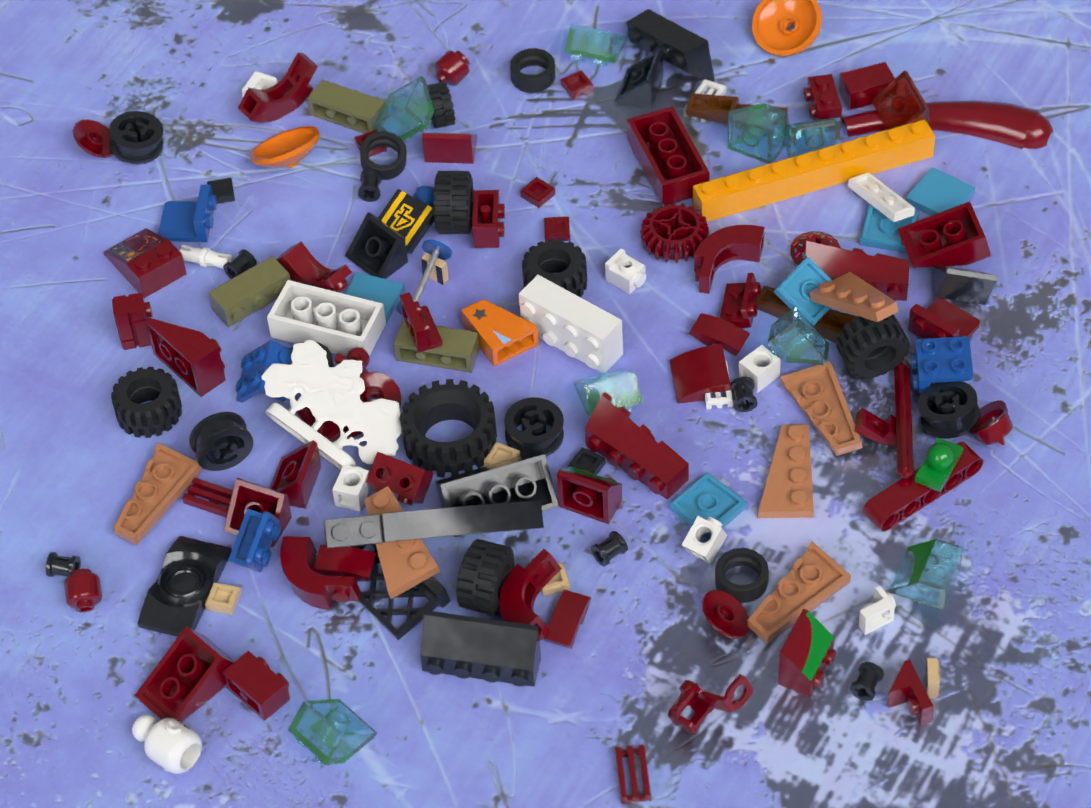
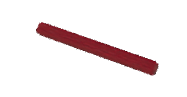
M900 362L894 368L897 474L899 477L909 479V476L914 474L910 367Z

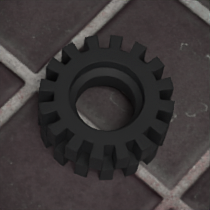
M440 82L425 86V102L431 100L434 112L429 114L433 127L437 129L454 125V105L447 84Z

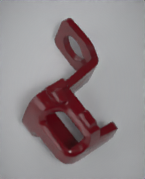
M739 674L728 686L724 697L702 691L697 683L686 679L679 687L681 691L680 696L669 709L667 715L673 724L695 735L698 732L699 724L714 708L728 713L739 710L744 706L754 690L747 678L742 674ZM740 685H743L742 696L738 700L731 701L734 698L735 690ZM688 705L695 711V715L691 720L680 715Z

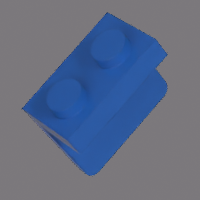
M211 185L200 186L197 202H166L158 234L169 239V241L207 242L210 229L213 227V213L217 208V197L212 194Z
M968 337L915 339L916 353L911 354V369H917V374H912L913 390H919V396L930 386V383L970 381L973 379L970 339Z
M270 340L246 354L241 361V378L237 382L235 389L237 392L236 401L243 403L258 393L266 395L265 381L262 380L261 376L273 363L292 364L291 354L293 349ZM273 397L282 402L288 399L286 397Z
M247 509L228 561L261 572L263 567H267L270 562L272 552L269 550L272 541H276L281 531L280 520L270 512L265 511L262 514Z

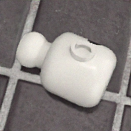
M142 715L134 722L132 727L133 736L138 741L144 742L146 755L153 762L163 767L165 771L181 774L192 768L198 761L202 750V740L195 731L173 718H164L157 722L150 715Z

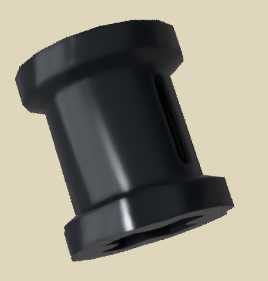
M365 169L361 172L360 181L362 184L358 189L360 199L367 202L379 199V184L382 179V174L379 171Z
M242 249L238 252V256L232 262L225 263L223 268L227 276L233 279L256 266L257 261L250 252Z
M749 377L736 378L730 385L731 391L735 395L733 406L735 410L740 412L752 411L758 404L756 397L753 395L754 381Z
M616 531L610 532L609 537L600 544L591 546L592 555L603 567L610 564V560L619 553L624 554L628 551L627 543Z
M51 552L46 561V575L48 577H54V575L68 577L72 571L80 569L81 559L79 556L65 557L58 556L56 552Z
M862 662L858 669L860 674L857 680L851 684L850 691L858 699L871 701L876 695L874 689L877 682L881 681L884 677V671L874 663Z

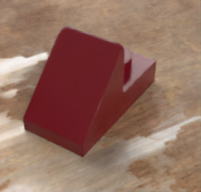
M909 659L904 661L889 691L887 707L891 708L907 703L911 715H916L920 725L932 722L933 704Z

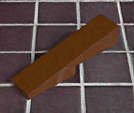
M691 93L686 108V115L746 129L751 118L753 105L740 104L739 97ZM764 106L763 134L784 139L788 127L786 124L789 123L788 109L785 107Z
M764 286L761 289V296L756 301L758 310L836 343V338L839 337V332L845 328L844 326L856 317L855 315L829 309L812 328H809L773 292L776 288Z

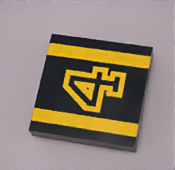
M397 189L378 219L405 238L406 250L409 254H412L434 222V208Z

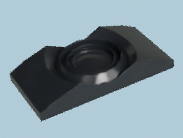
M180 536L167 551L161 572L156 582L147 592L137 623L138 627L176 637L180 635L186 626L195 630L206 608L205 603L213 583H218L232 549Z

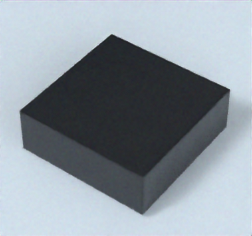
M231 177L207 181V185H211L212 194L217 197V204L235 201Z
M582 447L568 467L585 469L597 475L606 462L604 457Z

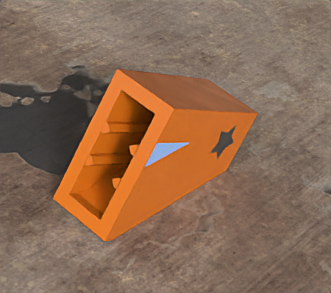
M482 299L461 310L463 328L472 332H478L480 349L493 366L539 345L538 328L535 324L493 303Z

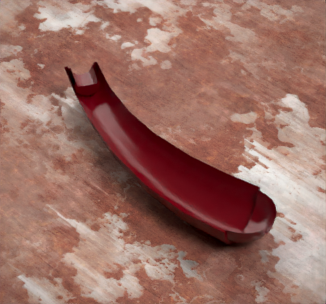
M976 100L903 105L842 117V122L845 123L848 137L885 131L925 119L931 130L971 135L1019 149H1039L1047 146L1049 136L1053 131L1051 123L1045 116L1041 115L1039 110L1010 103Z

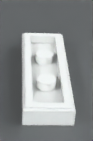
M869 172L848 180V187L893 222L914 216L915 207Z

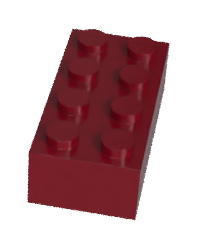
M671 106L627 119V140L661 204L670 205L672 202L676 203L693 198V185L709 181V170L674 107Z

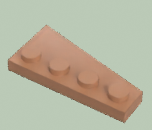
M851 272L832 281L823 282L817 289L810 292L812 302L876 322L898 312L896 301Z
M831 361L780 376L781 384L836 456L863 448L859 434L855 432L853 418Z
M809 424L782 425L758 510V518H813Z
M157 443L152 460H148L141 481L136 483L131 500L127 501L114 526L115 535L135 545L141 542L192 483L194 478L202 471V467L197 461L160 443Z
M389 486L364 499L368 516L404 512ZM421 539L376 544L390 599L440 572L438 565Z
M812 541L807 547L805 554L801 558L799 557L793 564L792 570L778 582L774 592L764 599L748 619V627L768 644L795 624L803 609L811 612L851 582V575Z

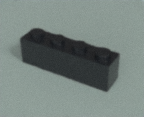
M650 9L626 21L627 35L630 42L650 53L660 49L663 52V60L703 80L715 81L708 40Z

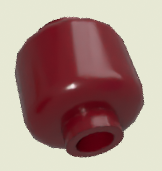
M458 50L456 52L447 51L434 65L437 72L435 77L439 82L456 86L468 75L470 62Z
M90 569L74 570L64 580L66 603L70 607L76 608L78 612L92 611L94 606L101 602L102 589L100 578L97 574L92 573Z

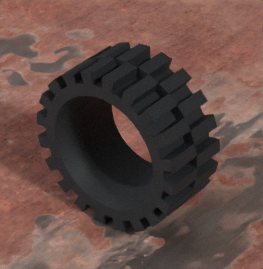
M446 379L445 385H440L439 380L433 381L432 388L428 389L426 385L419 388V395L413 392L409 396V403L405 402L402 407L403 413L400 414L406 456L409 460H413L414 466L421 467L423 465V469L427 471H437V477L445 478V472H451L452 476L458 475L459 471L462 470L469 472L473 470L474 465L481 468L484 465V457H487L497 442L492 401L489 402V396L485 391L480 394V387L473 384L471 388H468L467 381L460 380L459 385H455L453 379ZM445 420H459L467 423L474 429L467 437L453 442H438L425 436L433 425Z

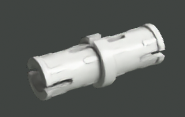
M182 245V249H180L184 261L200 264V267L207 268V266L224 269L225 263L232 262L231 254L211 251L210 248L204 247L200 249Z

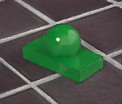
M937 438L934 445L927 451L926 459L915 476V483L941 492L963 453V447Z

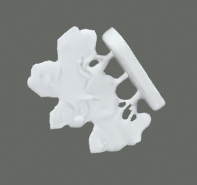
M306 340L304 343L293 345L291 354L292 364L273 363L261 376L262 380L265 381L266 395L270 397H286L290 399L291 408L287 410L278 403H272L265 413L302 443L307 444L312 440L317 442L319 455L339 470L342 469L343 465L352 467L356 465L354 459L342 450L343 446L346 445L358 446L359 456L366 464L374 462L377 452L388 456L396 455V451L399 448L396 440L402 434L401 422L399 420L401 414L399 403L382 398L364 403L360 400V395L365 391L364 380L360 378L362 361L343 360L337 366L329 367L326 358L327 352L314 340ZM300 393L302 396L296 401L295 395ZM305 407L310 408L316 422L310 427L294 415L296 411ZM325 421H333L340 428L341 437L335 442L329 441L317 432ZM347 425L348 428H349V431H347L346 433H344V432H343L344 426ZM362 431L364 433V436L354 440L353 437L347 439V436L352 432ZM361 441L367 442L366 446H361L359 443Z

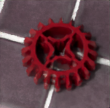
M673 202L671 206L662 204L661 209L654 207L652 213H647L641 224L642 230L640 231L644 249H647L649 255L655 254L657 260L664 258L666 263L669 260H675L677 263L679 259L687 262L689 256L694 258L698 246L709 235L706 217L702 216L700 210L695 211L693 205L685 207L684 203H682L680 206H677Z

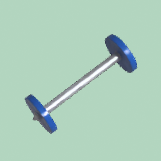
M431 239L423 242L422 249L426 253L431 254V257L413 298L414 302H419L436 259L447 260L452 255V250L442 242ZM399 302L396 310L402 315L401 303Z

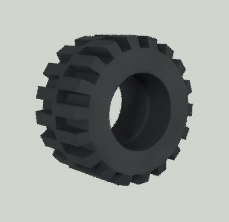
M469 171L437 172L434 181L433 201L434 222L438 234H469L472 229L474 189L473 179Z
M548 239V242L540 241L537 243V246H531L529 252L524 254V260H522L524 288L537 275H540L579 297L584 294V290L587 288L586 256L582 253L579 246L574 247V243L570 241L566 243L563 239H558V241Z
M894 314L879 322L857 316L844 326L845 328L839 332V337L836 338V348L849 372L854 377H861L862 379L876 378L893 370L904 360V357L909 352L908 348H910L909 340Z
M140 367L137 368V371L127 372L125 377L121 376L118 379V384L113 386L111 399L121 429H125L127 434L134 433L135 437L140 438L142 435H145V438H151V435H162V432L165 430L168 432L172 429V424L176 425L178 423V417L182 414V404L177 383L169 372L165 373L161 368L154 370V367H148L147 369ZM146 401H152V402H149V403H146V404H141V403L146 402Z
M476 539L472 542L464 555L458 574L456 596L459 607L492 616L498 613L500 610L499 599L502 586L514 568V554L511 547L481 539Z

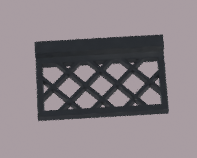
M373 544L376 555L373 563V572L368 580L371 581V591L361 592L358 602L399 640L424 619L425 610L433 611L439 605L444 608L451 600L445 587L432 576L410 588L409 591L394 597H408V607L393 609L394 598L390 599L388 591L376 592L377 581H385L383 574H378L380 559L376 544ZM359 546V547H352V548H358V549H362V550H363L366 546ZM414 597H426L429 600L424 607L413 608ZM375 598H389L388 609H376L374 607ZM392 615H407L406 622L396 629L392 625Z

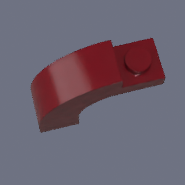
M298 52L286 75L279 83L264 90L248 88L238 109L250 121L261 123L276 121L297 109L310 95L313 87L309 82L318 66L304 53Z
M734 225L717 230L707 236L700 243L694 254L695 281L699 282V293L710 294L715 272L727 262L746 260L760 263L764 247L765 227Z
M302 241L290 247L276 259L290 274L291 281L338 293L348 286L345 278L352 273L346 264L334 270L326 268L312 256Z
M283 537L280 550L282 570L292 590L302 601L316 608L330 610L332 600L342 603L359 601L361 590L355 577L326 576L313 571L317 551L310 537Z
M543 549L525 568L518 563L516 564L502 586L499 599L500 613L503 621L539 626L540 640L550 630L534 612V602L539 592L562 569L547 550Z

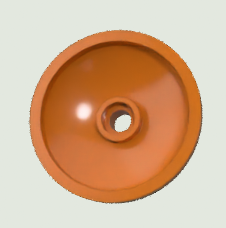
M762 0L757 6L752 19L754 38L762 49L772 55L781 57L796 55L807 49L819 35L822 26V11L816 0ZM790 26H795L793 30L788 31Z
M303 126L281 132L257 145L250 152V159L259 166L271 168L286 166V168H292L300 163L299 160L306 157L315 147L320 138L319 130L314 126Z

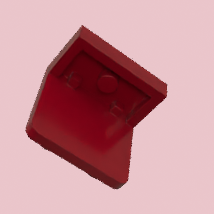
M943 298L936 299L927 309L918 304H915L910 309L908 331L922 339L961 336L969 338L980 327V320Z

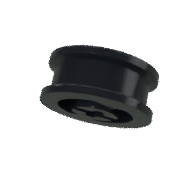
M130 111L120 114L111 122L109 127L110 150L117 159L130 164H144L155 160L162 153L164 147L162 138L163 125L154 115L142 111Z
M963 381L934 383L927 387L918 398V410L921 414L923 429L934 437L944 439L960 437L972 431L977 426L981 416L975 389Z
M538 397L525 398L514 403L505 414L506 443L509 447L520 450V456L537 451L544 453L545 456H549L561 446L564 439V418L560 408L553 402ZM520 424H522V431L517 429ZM546 425L551 426L548 432H546Z
M220 412L206 417L193 428L189 436V444L196 453L199 465L210 471H221L236 466L250 454L254 443L244 419L234 412Z

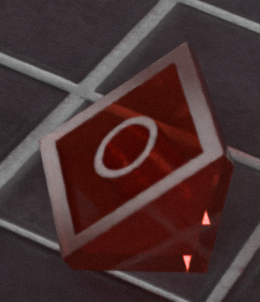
M905 70L872 100L888 130L924 119L927 123L929 121V108L909 73Z

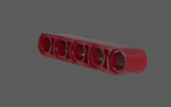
M959 442L956 445L963 447V453L941 492L915 483V476L921 468L919 467L914 471L913 475L909 476V479H900L868 500L863 507V514L878 529L886 532L974 476L981 469L984 461L965 442Z

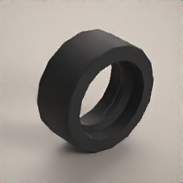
M538 48L525 49L515 54L510 61V74L513 85L519 90L529 93L540 92L549 88L556 79L555 60L552 55ZM528 66H540L546 69L536 75H527L520 72Z
M387 131L375 132L369 135L362 142L360 148L361 167L363 170L375 169L382 174L381 180H390L399 176L404 171L407 163L405 143L399 136ZM377 147H389L398 153V158L389 165H379L369 159V153Z
M735 548L725 552L718 559L715 567L717 590L732 595L740 603H748L760 598L766 592L769 582L767 561L761 554L752 549ZM746 566L757 571L759 577L750 584L739 585L727 580L725 573L733 567Z

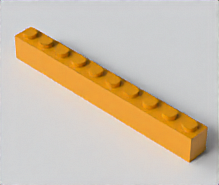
M924 119L693 185V207L695 211L700 210L702 216H705L707 222L844 183L850 178L868 172L872 175L933 157L935 134Z

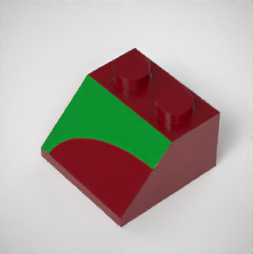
M572 466L559 469L557 472L560 508L606 524L610 523L622 502L621 483Z
M806 609L802 610L779 652L778 685L811 697L815 687H821L825 678L824 670L827 665L832 666L837 650L834 649V636Z

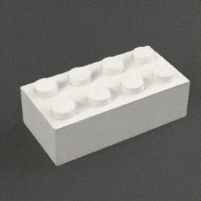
M537 275L519 293L520 317L535 324L538 328V337L548 345L557 347L568 356L575 357L586 363L591 369H596L604 374L623 355L621 319L540 275Z
M291 280L286 282L267 316L271 338L295 344L305 342L306 340H314L328 347L331 353H339L347 357L350 350L357 347L365 349L370 356L386 325L382 303Z

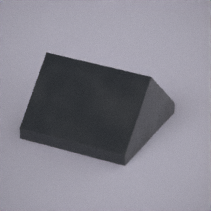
M660 49L627 68L615 99L617 104L648 110L652 109L663 79V52Z
M367 212L345 256L368 274L387 279L408 263L405 238L372 213Z
M934 265L935 297L986 305L998 276L984 272Z

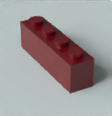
M806 238L805 258L808 256L831 280L851 272L894 301H907L909 260L879 253L871 256L863 252L862 249L853 248L850 251L838 248L836 243L828 242L827 245L815 243V238Z
M605 391L585 426L587 447L592 452H598L605 457L613 466H618L626 471L632 479L639 480L648 486L654 494H659L668 500L689 480V463L665 442L660 441L657 443L651 430L644 424L640 427L629 418L631 413L623 406L618 409L610 402L613 397Z

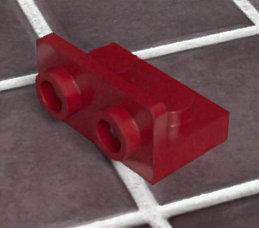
M754 273L747 274L746 283L726 284L720 319L735 324L740 328L752 327L753 317L757 316L756 301L761 296L760 282H756Z
M410 292L401 294L402 316L418 353L442 346V339L428 307H420L418 301H413Z

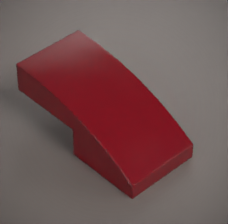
M703 313L699 315L688 333L707 346L713 343H722L723 349L734 356L738 355L750 335L749 332L735 324Z
M864 408L856 414L855 432L876 442L896 447L895 416L890 415L885 420H882Z
M320 545L313 571L327 576L345 575L368 582L376 553L352 547L326 549V545Z
M563 590L548 624L550 631L543 639L546 642L572 649L580 624L583 625L591 597Z

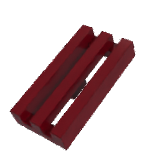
M194 478L192 481L193 486H189L187 489L188 494H184L182 497L183 503L227 518L229 508L217 504L230 506L233 490ZM196 495V496H199V497L208 499L209 502H208V501H205V500H202V499H199V498H196V497H194V496Z
M644 744L638 745V748L634 749L633 745L627 746V749L621 750V747H615L621 804L651 801ZM636 756L640 758L644 794H639L634 761ZM628 757L632 795L628 796L622 758Z

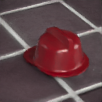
M997 400L980 408V420L977 426L970 431L971 435H975L985 445L998 442L1004 446V437L1013 428L1005 402Z

